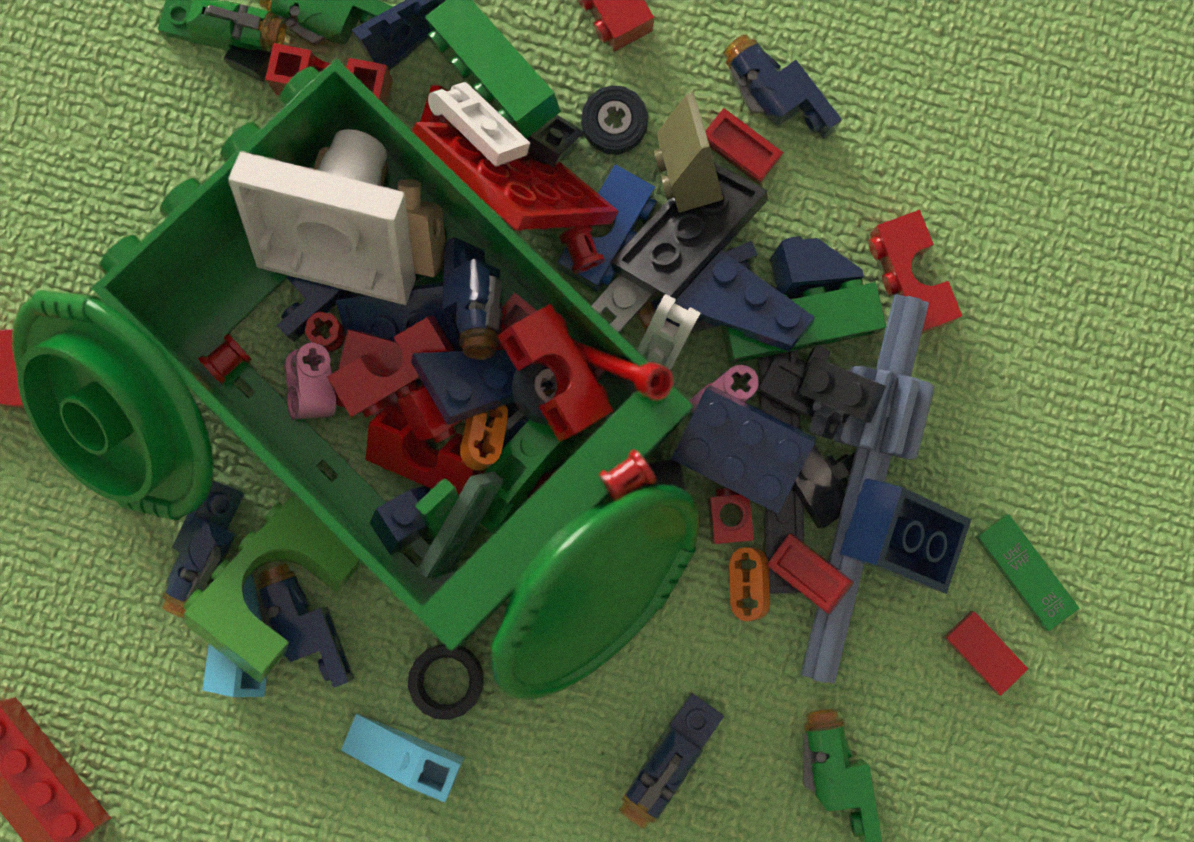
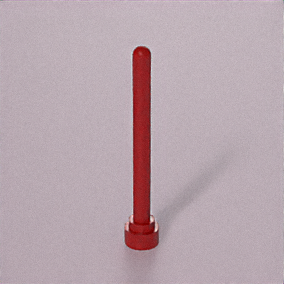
M572 340L576 348H579L585 354L588 364L634 382L640 394L653 400H661L670 393L674 378L669 368L653 362L638 366Z

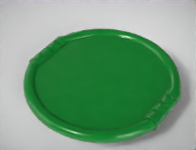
M48 290L35 292L21 306L15 318L12 330V350L20 397L27 416L42 442L57 461L79 482L93 492L118 502L124 509L175 521L195 512L210 493L214 477V457L204 419L180 374L144 332L118 311L103 303L99 297Z
M658 485L638 490L617 501L611 500L586 511L566 525L539 551L516 583L506 606L504 621L491 645L493 651L491 662L493 678L503 693L516 699L533 700L555 694L576 684L615 656L642 630L656 612L664 607L670 597V593L673 592L687 564L696 552L695 545L699 533L700 516L697 504L688 492L676 486Z

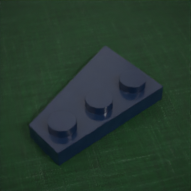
M405 0L352 29V32L369 61L385 64L390 71L428 39L427 35L432 31L425 16L446 0Z
M722 250L675 301V304L686 310H689L691 307L699 311V317L704 318L705 323L719 327L720 324L743 332L745 337L788 352L809 330L815 320L813 315Z
M443 282L413 286L406 305L359 293L341 295L336 300L345 336L348 329H354L395 341L394 336L426 317L434 315L454 351H465L464 343L460 341L456 315L442 310Z

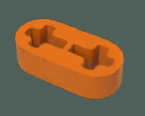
M506 405L489 410V416L494 419L487 426H485L486 413L466 419L460 455L463 462L469 468L478 471L485 470L499 459L508 421ZM482 439H484L482 451L487 453L483 458L479 456V449L475 448Z
M756 547L737 549L733 552L729 562L731 609L737 618L747 622L762 619L770 608L768 558L762 550ZM748 557L750 560H756V568L750 569V572L748 569L742 568V561L748 560ZM749 597L758 602V606L752 608L751 611L750 608L743 605V600Z

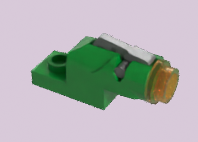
M166 0L158 31L163 36L226 51L232 46L249 50L260 49L270 52L273 43L284 44L286 21L279 19L277 14L271 13L268 10L252 6L248 7L230 1Z
M259 0L260 7L270 11L277 22L312 45H317L324 40L346 44L353 33L352 29L356 27L359 19V22L363 24L393 7L379 0Z
M824 709L806 713L807 723H804L805 733L803 734V785L815 792V796L827 811L855 809V812L849 813L854 837L859 836L861 842H882L870 766L863 759L849 761V758L853 757L845 736L843 719L838 718L837 709Z

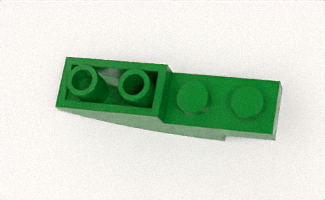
M529 420L504 447L499 459L485 472L494 471L503 479V484L480 523L492 534H495L514 515L544 473L552 472L580 432L559 442L549 424L542 425Z

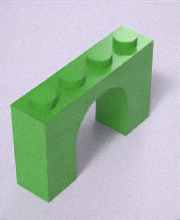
M293 496L283 505L278 502L270 509L264 518V521L267 523L258 533L254 530L249 532L238 546L240 552L231 562L227 559L224 560L211 576L214 581L204 592L201 589L196 590L183 607L186 610L184 612V625L259 683L263 681L286 654L289 642L258 619L247 607L242 589L248 577L265 564L277 561L292 562L307 569L338 593L363 563L308 507Z

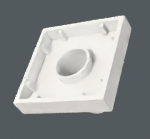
M341 130L335 134L330 149L325 153L317 171L240 152L230 174L229 182L257 268L403 305L407 304L416 278L404 192L379 186L382 170L388 156L381 142L361 131Z

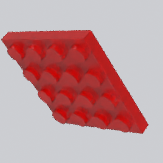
M416 122L412 129V132L473 192L499 214L501 219L512 230H547L548 228H571L589 225L592 227L594 225L612 224L619 212L561 162L555 167L549 164L545 165L537 162L531 157L530 152H527L526 156L495 166L451 123Z

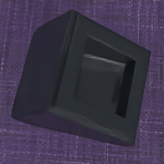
M269 43L265 50H249L232 46L226 52L223 59L229 67L263 82L267 74L273 45Z

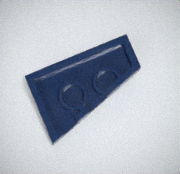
M506 350L413 353L411 363L447 425L514 402L511 386L517 369ZM549 380L541 384V387L546 388L545 390L553 386Z

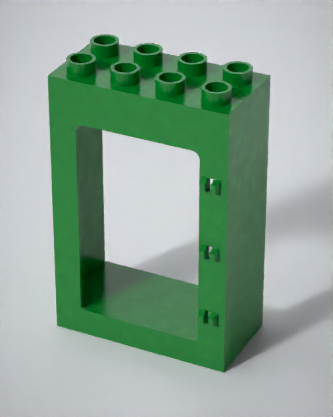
M336 58L321 73L314 67H307L294 75L280 94V102L285 107L262 128L255 122H249L233 132L225 141L220 151V156L225 163L204 183L201 184L196 178H190L172 189L160 206V213L165 219L142 241L136 235H129L111 246L99 263V269L105 275L91 289L108 306L118 311L144 332L168 358L185 384L453 651L462 646L507 601L527 566L560 530L586 511L602 504L610 496L598 473L603 470L609 472L629 458L628 453L633 449L646 460L680 425L693 405L674 387H672L670 393L665 398L653 400L640 394L634 382L607 371L598 382L606 390L609 404L613 409L611 413L603 417L606 422L457 572L453 569L452 572L425 578L417 570L420 564L416 566L401 551L402 549L390 555L369 523L375 509L385 504L386 501L304 419H292L288 412L287 402L248 363L243 361L225 376L226 382L221 385L198 359L201 355L208 356L225 341L224 336L227 333L230 334L288 276L257 268L229 182L230 174L240 152L296 166L314 168L319 150L324 147H330L337 132L351 129L371 135L381 142L388 154L386 162L389 170L384 188L397 191L398 181L416 180L421 183V201L435 203L442 208L446 242L456 237L485 251V263L500 269V279L502 280L500 302L502 307L514 293L521 296L537 310L551 304L555 312L559 313L565 320L567 332L573 340L638 366L649 362ZM240 377L255 392L252 396L249 397L240 387L234 384ZM323 460L339 475L333 482L322 469L317 467ZM422 537L409 544L410 548L421 559H424L430 548V545Z

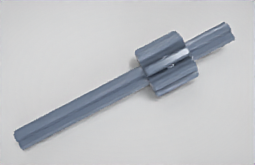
M894 295L876 369L854 366L849 370L883 384L886 388L871 423L850 415L845 423L840 422L833 438L838 443L856 447L828 562L853 580L854 584L831 614H827L818 606L816 608L800 673L802 676L812 678L815 681L835 684L864 568L863 563L840 554L844 536L848 530L864 480L868 478L885 483L891 456L915 460L919 454L935 387L929 382L911 377L929 302L922 301V299L916 297Z

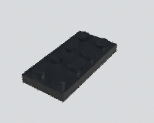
M714 163L723 200L678 212L675 199H669L610 261L613 271L660 299L665 294L677 299L713 258L731 242L768 201L767 190Z

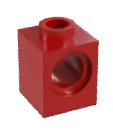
M728 488L716 489V497L707 498L712 544L754 541L750 499ZM726 504L735 506L740 513V519L733 527L726 526L720 519V510Z

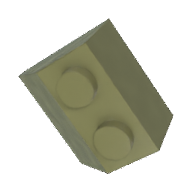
M694 92L685 95L657 132L660 149L654 150L659 172L667 171L668 174L661 177L667 200L675 199L678 212L723 200Z

